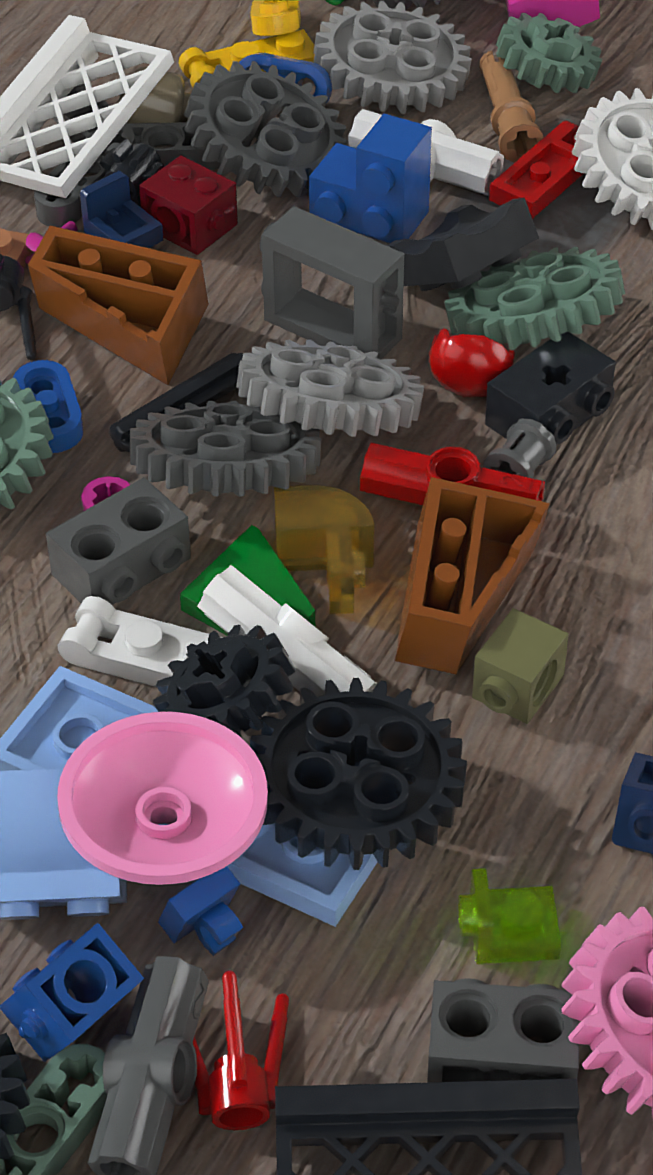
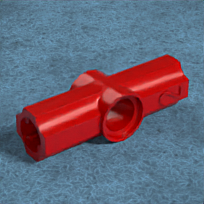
M370 443L364 457V464L360 475V491L419 505L424 504L431 477L537 501H543L545 481L480 467L477 456L471 451L451 446L440 448L431 455H425Z

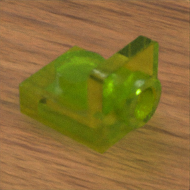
M486 868L472 869L470 894L458 895V918L461 937L473 936L476 964L560 959L562 943L553 886L489 889Z

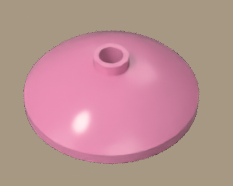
M151 712L115 721L84 740L76 748L63 768L58 785L57 801L63 831L74 849L85 860L105 873L117 878L142 884L163 885L184 883L203 878L225 868L240 857L253 843L264 823L267 812L268 790L265 772L260 760L252 748L232 730L215 721L193 714Z

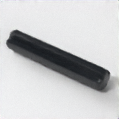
M243 353L227 355L113 423L109 429V434L114 441L115 447L120 452H130V429L136 428L137 420H148V413L150 412L165 414V407L168 406L183 410L185 409V403L206 407L208 401L215 402L237 388L239 364L243 358Z

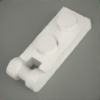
M90 596L82 601L75 615L77 625L65 631L58 644V651L63 659L73 665L156 687L158 680L173 676L167 665L175 660L184 661L187 658L186 653H188L186 647L191 643L198 645L205 641L208 644L209 634L116 610L105 599ZM98 636L112 639L111 644L99 641L97 639Z

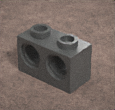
M145 477L46 532L51 575L80 603L90 596L105 599L111 605L122 602L131 596L133 592L160 576L173 572L182 563L191 559L188 516Z
M470 978L459 979L454 982L434 980L427 1082L577 1079L579 1044L570 1042L568 1036L578 1026L580 1021L562 1014L561 1009L572 997V994L547 984L518 987L486 984L483 981ZM468 1030L479 1034V1036L462 1037L455 1032ZM543 1036L552 1042L538 1043L530 1040L528 1037Z

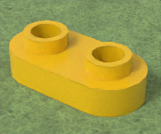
M254 0L250 11L253 34L274 36L298 30L301 22L299 0Z

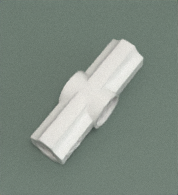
M362 109L354 118L353 127L348 135L349 146L356 148L382 115ZM428 119L423 121L421 124L432 127L430 181L434 178L489 196L490 183L500 176L503 171L504 155L500 154L499 151L456 138L453 131L439 120Z
M232 565L222 573L217 574L203 591L202 599L197 607L227 634H229L234 625H241L246 634L256 625L262 626L266 635L273 632L277 635L295 667L296 672L288 678L299 691L301 688L306 687L317 697L325 695L326 680H332L340 692L349 691L353 678L360 679L364 692H373L377 683L371 679L370 675L327 643L329 638L286 603L281 606Z

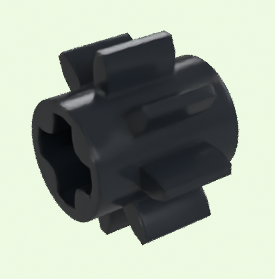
M125 139L117 148H112L100 161L101 166L108 170L103 178L117 171H122L129 177L130 198L140 207L139 185L164 167L160 156L152 147L143 143L132 145L128 139Z

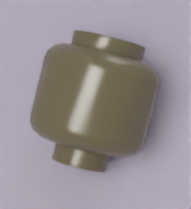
M139 67L134 73L145 70L147 67ZM166 72L126 124L187 122L189 118L184 116V112L191 94L185 93V84L182 76L177 73ZM125 93L120 95L119 102L125 96Z

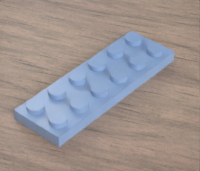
M59 666L0 738V771L64 768L76 748L96 731L126 717L158 711L153 705ZM275 823L262 825L259 834L249 848L227 867L240 884L336 927L377 864V860L373 854H365L360 869L353 870L349 855L340 853L336 861L330 867L324 866V850L318 847L307 856L301 858L298 856V837L296 836L280 844L275 841Z

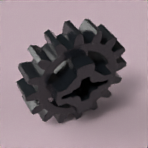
M234 625L227 637L221 638L216 631H213L209 634L208 644L205 641L198 645L191 643L186 647L188 653H186L187 658L184 661H171L167 666L173 673V676L157 681L156 687L162 695L153 700V705L158 712H181L210 719L229 728L241 737V730L245 732L252 728L259 731L264 727L261 719L265 712L279 713L283 707L278 701L277 696L293 691L294 686L288 677L296 672L295 667L274 632L266 635L262 626L256 625L246 634L241 625Z

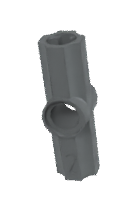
M156 956L155 962L145 965L142 975L145 979L140 982L126 1034L114 1035L105 1051L103 1084L107 1099L88 1160V1165L96 1175H157L175 1105H185L193 1093L197 1076V1058L193 1039L209 979L201 967L188 964L179 957Z

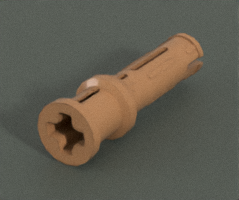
M488 51L480 59L479 68L494 107L490 120L493 130L499 136L498 144L501 154L504 155L506 160L515 163L543 139V134L538 125L535 124L536 116L533 106L528 100L521 97L512 69H505L503 66L505 59L498 57L499 62H496L493 52Z

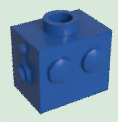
M99 923L95 924L75 942L70 939L58 945L46 959L48 965L41 971L35 968L25 973L14 985L12 990L15 993L0 1005L1 1011L16 1027L19 1035L26 1039L44 1062L74 1042L145 979Z

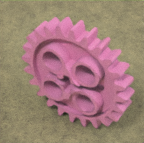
M639 907L630 919L619 912L614 915L606 926L599 924L570 959L569 964L573 970L562 982V987L571 993L572 997L561 1009L562 1014L581 1021L568 1036L569 1041L576 1044L589 1045L593 1051L582 1063L585 1070H592L603 1067L609 1074L603 1084L602 1091L605 1094H609L622 1087L629 1093L626 1112L632 1115L643 1104L652 1107L653 1119V918L645 907Z

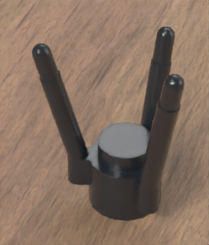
M0 254V312L14 305L18 306L26 357L32 361L37 357L30 307L32 290L23 286L25 273L20 263L9 256Z

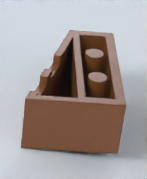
M49 226L28 264L39 309L166 385H169L209 305L201 260Z
M431 477L417 525L394 661L457 674L533 554L550 503Z

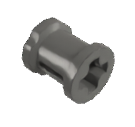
M519 419L507 431V441L502 448L492 450L486 457L483 468L515 475L520 473L519 476L533 479V472L538 465H543L556 453L557 444L555 438L540 422L532 419Z

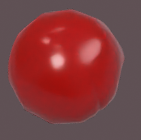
M445 328L441 329L434 336L429 352V363L434 378L444 389L462 397H486L488 382L514 365L515 351H507L499 342L484 335L460 334L450 336L448 329Z

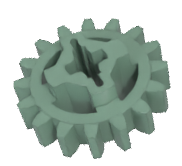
M521 13L519 19L510 16L507 24H503L496 43L498 47L496 56L505 59L503 65L505 69H517L519 71L518 79L525 80L539 89L543 84L550 85L551 89L556 93H559L561 88L564 87L572 93H577L579 86L588 89L591 82L595 80L602 63V59L599 58L601 48L592 46L594 39L591 36H580L578 34L580 30L578 26H574L572 23L561 18L550 21L542 13L533 18L527 13Z

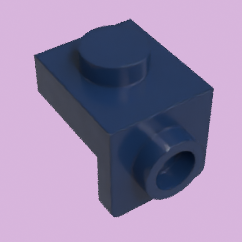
M117 171L81 190L80 199L84 233L146 248H151L164 241L162 224L131 200L129 177L122 171Z

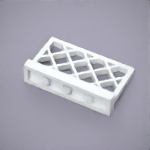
M68 15L0 96V181L66 199L172 66L174 60L171 51L92 33L89 31L85 18ZM97 52L113 55L111 58L94 63L99 57ZM142 63L149 64L145 70L128 76L125 75L124 69ZM116 72L119 73V79L92 88L90 81ZM85 84L86 90L67 96L75 86ZM125 93V96L119 103L102 109L98 108V102ZM91 105L93 112L65 121L63 114ZM57 117L59 124L39 130L47 120ZM98 127L92 137L71 143L70 136ZM64 139V147L37 155L36 148ZM29 151L31 158L11 165L20 153ZM70 161V164L59 178L42 173L43 170Z

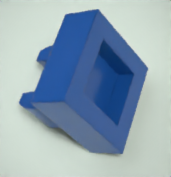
M227 866L211 875L200 878L168 900L158 923L173 943H176L195 930L203 946L214 956L236 940L234 935L243 928L238 917L228 907L240 886V882Z

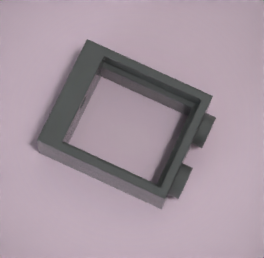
M295 206L289 209L275 223L267 226L260 240L263 267L261 292L264 296L265 321L305 339L312 340L320 346H326L331 341L336 345L357 346L358 350L363 353L378 352L377 358L380 360L402 339L403 252ZM301 263L354 286V311L302 288Z

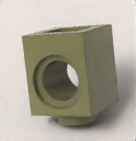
M512 608L475 656L472 698L484 703L489 709L497 713L507 714L528 724L564 676L569 633Z

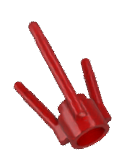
M228 970L222 975L228 1054L215 1061L214 1071L209 1075L195 1036L193 1045L197 1058L195 1086L197 1089L199 1114L211 1115L212 1123L216 1127L235 1131L247 1130L264 1124L270 1118V1109H275V1086H278L288 1020L289 997L281 993L275 999L263 1069V1067L258 1066V1059L254 1055L244 1052L237 976L235 972Z

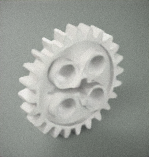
M635 88L629 100L624 93L616 91L612 101L602 97L596 108L589 107L584 120L581 121L574 137L576 143L572 150V155L578 157L574 169L576 172L587 173L582 183L584 188L598 187L599 191L595 198L597 203L607 200L615 203L612 208V215L616 216L626 210L630 212V223L632 225H636L640 218L643 217L648 219L649 226L653 230V96L651 99H646L641 90Z

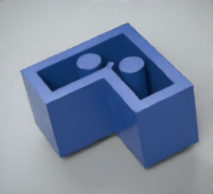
M383 113L356 148L336 143L309 176V213L356 233L388 243L395 240L409 239L429 212L432 127Z

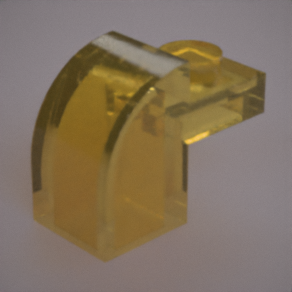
M304 485L289 486V489L286 490L274 487L277 556L288 571L326 570L329 613H354V588H365V568L374 567V521L370 511L358 498L334 487Z

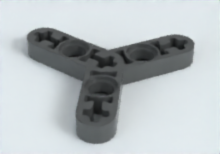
M85 84L75 86L67 96L86 90ZM105 100L97 103L99 109L110 106ZM91 105L63 115L65 121L91 113L93 110ZM54 117V121L59 124L57 117ZM187 122L125 123L86 172L95 173L96 175L82 177L66 199L34 190L36 215L38 220L46 226L62 227L68 221L77 222L82 217L81 190L103 179L108 170L101 166L100 161L112 148H117L125 139H128L132 145L143 143L152 147L160 156L164 167L180 155L210 170L219 169L221 164L218 161L204 162L202 160L206 148L192 147L191 142L195 134L185 131ZM98 127L72 135L70 139L75 143L90 138ZM160 145H172L170 148H154ZM70 161L58 165L49 176L59 178L70 164Z

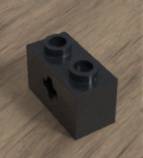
M570 332L562 333L561 341L548 340L488 382L485 425L507 439V431L519 419H532L540 422L546 430L552 433L556 444H561L570 437L575 429L593 416H600L610 406L615 394L613 382L616 361Z

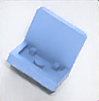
M63 768L0 771L1 920L39 918V907L67 906V916H101L109 914V904L127 903V881L105 873L85 860L74 849L63 831L57 801L58 785Z

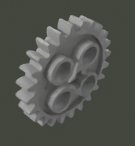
M379 1L378 8H372L366 2H361L360 11L344 6L343 15L332 12L329 22L322 21L320 32H316L313 53L315 54L314 63L319 64L328 72L332 83V90L344 88V99L347 100L359 96L361 97L362 107L368 106L372 101L377 102L381 112H385L389 105H396L401 114L406 113L407 105H413L420 112H425L427 102L440 108L444 98L455 100L457 90L463 91L465 88L472 58L469 57L471 47L464 45V34H453L454 24L439 25L440 15L438 14L427 18L422 16V7L409 12L405 10V5L402 2H399L396 8L392 9L384 1Z
M308 339L305 345L285 340L284 346L267 342L266 349L256 346L252 347V353H243V358L240 360L236 386L239 388V397L247 398L246 405L261 407L260 414L263 416L280 415L279 423L286 424L296 421L301 424L302 430L319 429L329 435H332L335 429L343 430L351 437H356L357 430H363L370 435L378 436L379 428L391 433H396L398 426L409 428L411 420H418L424 392V385H420L421 378L410 375L411 368L396 367L397 360L395 359L380 360L377 358L378 352L363 353L358 350L357 346L336 345L331 341L326 346H319L314 341Z

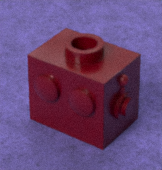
M182 155L139 185L141 208L162 224L163 238L195 255H199L238 225L236 182Z

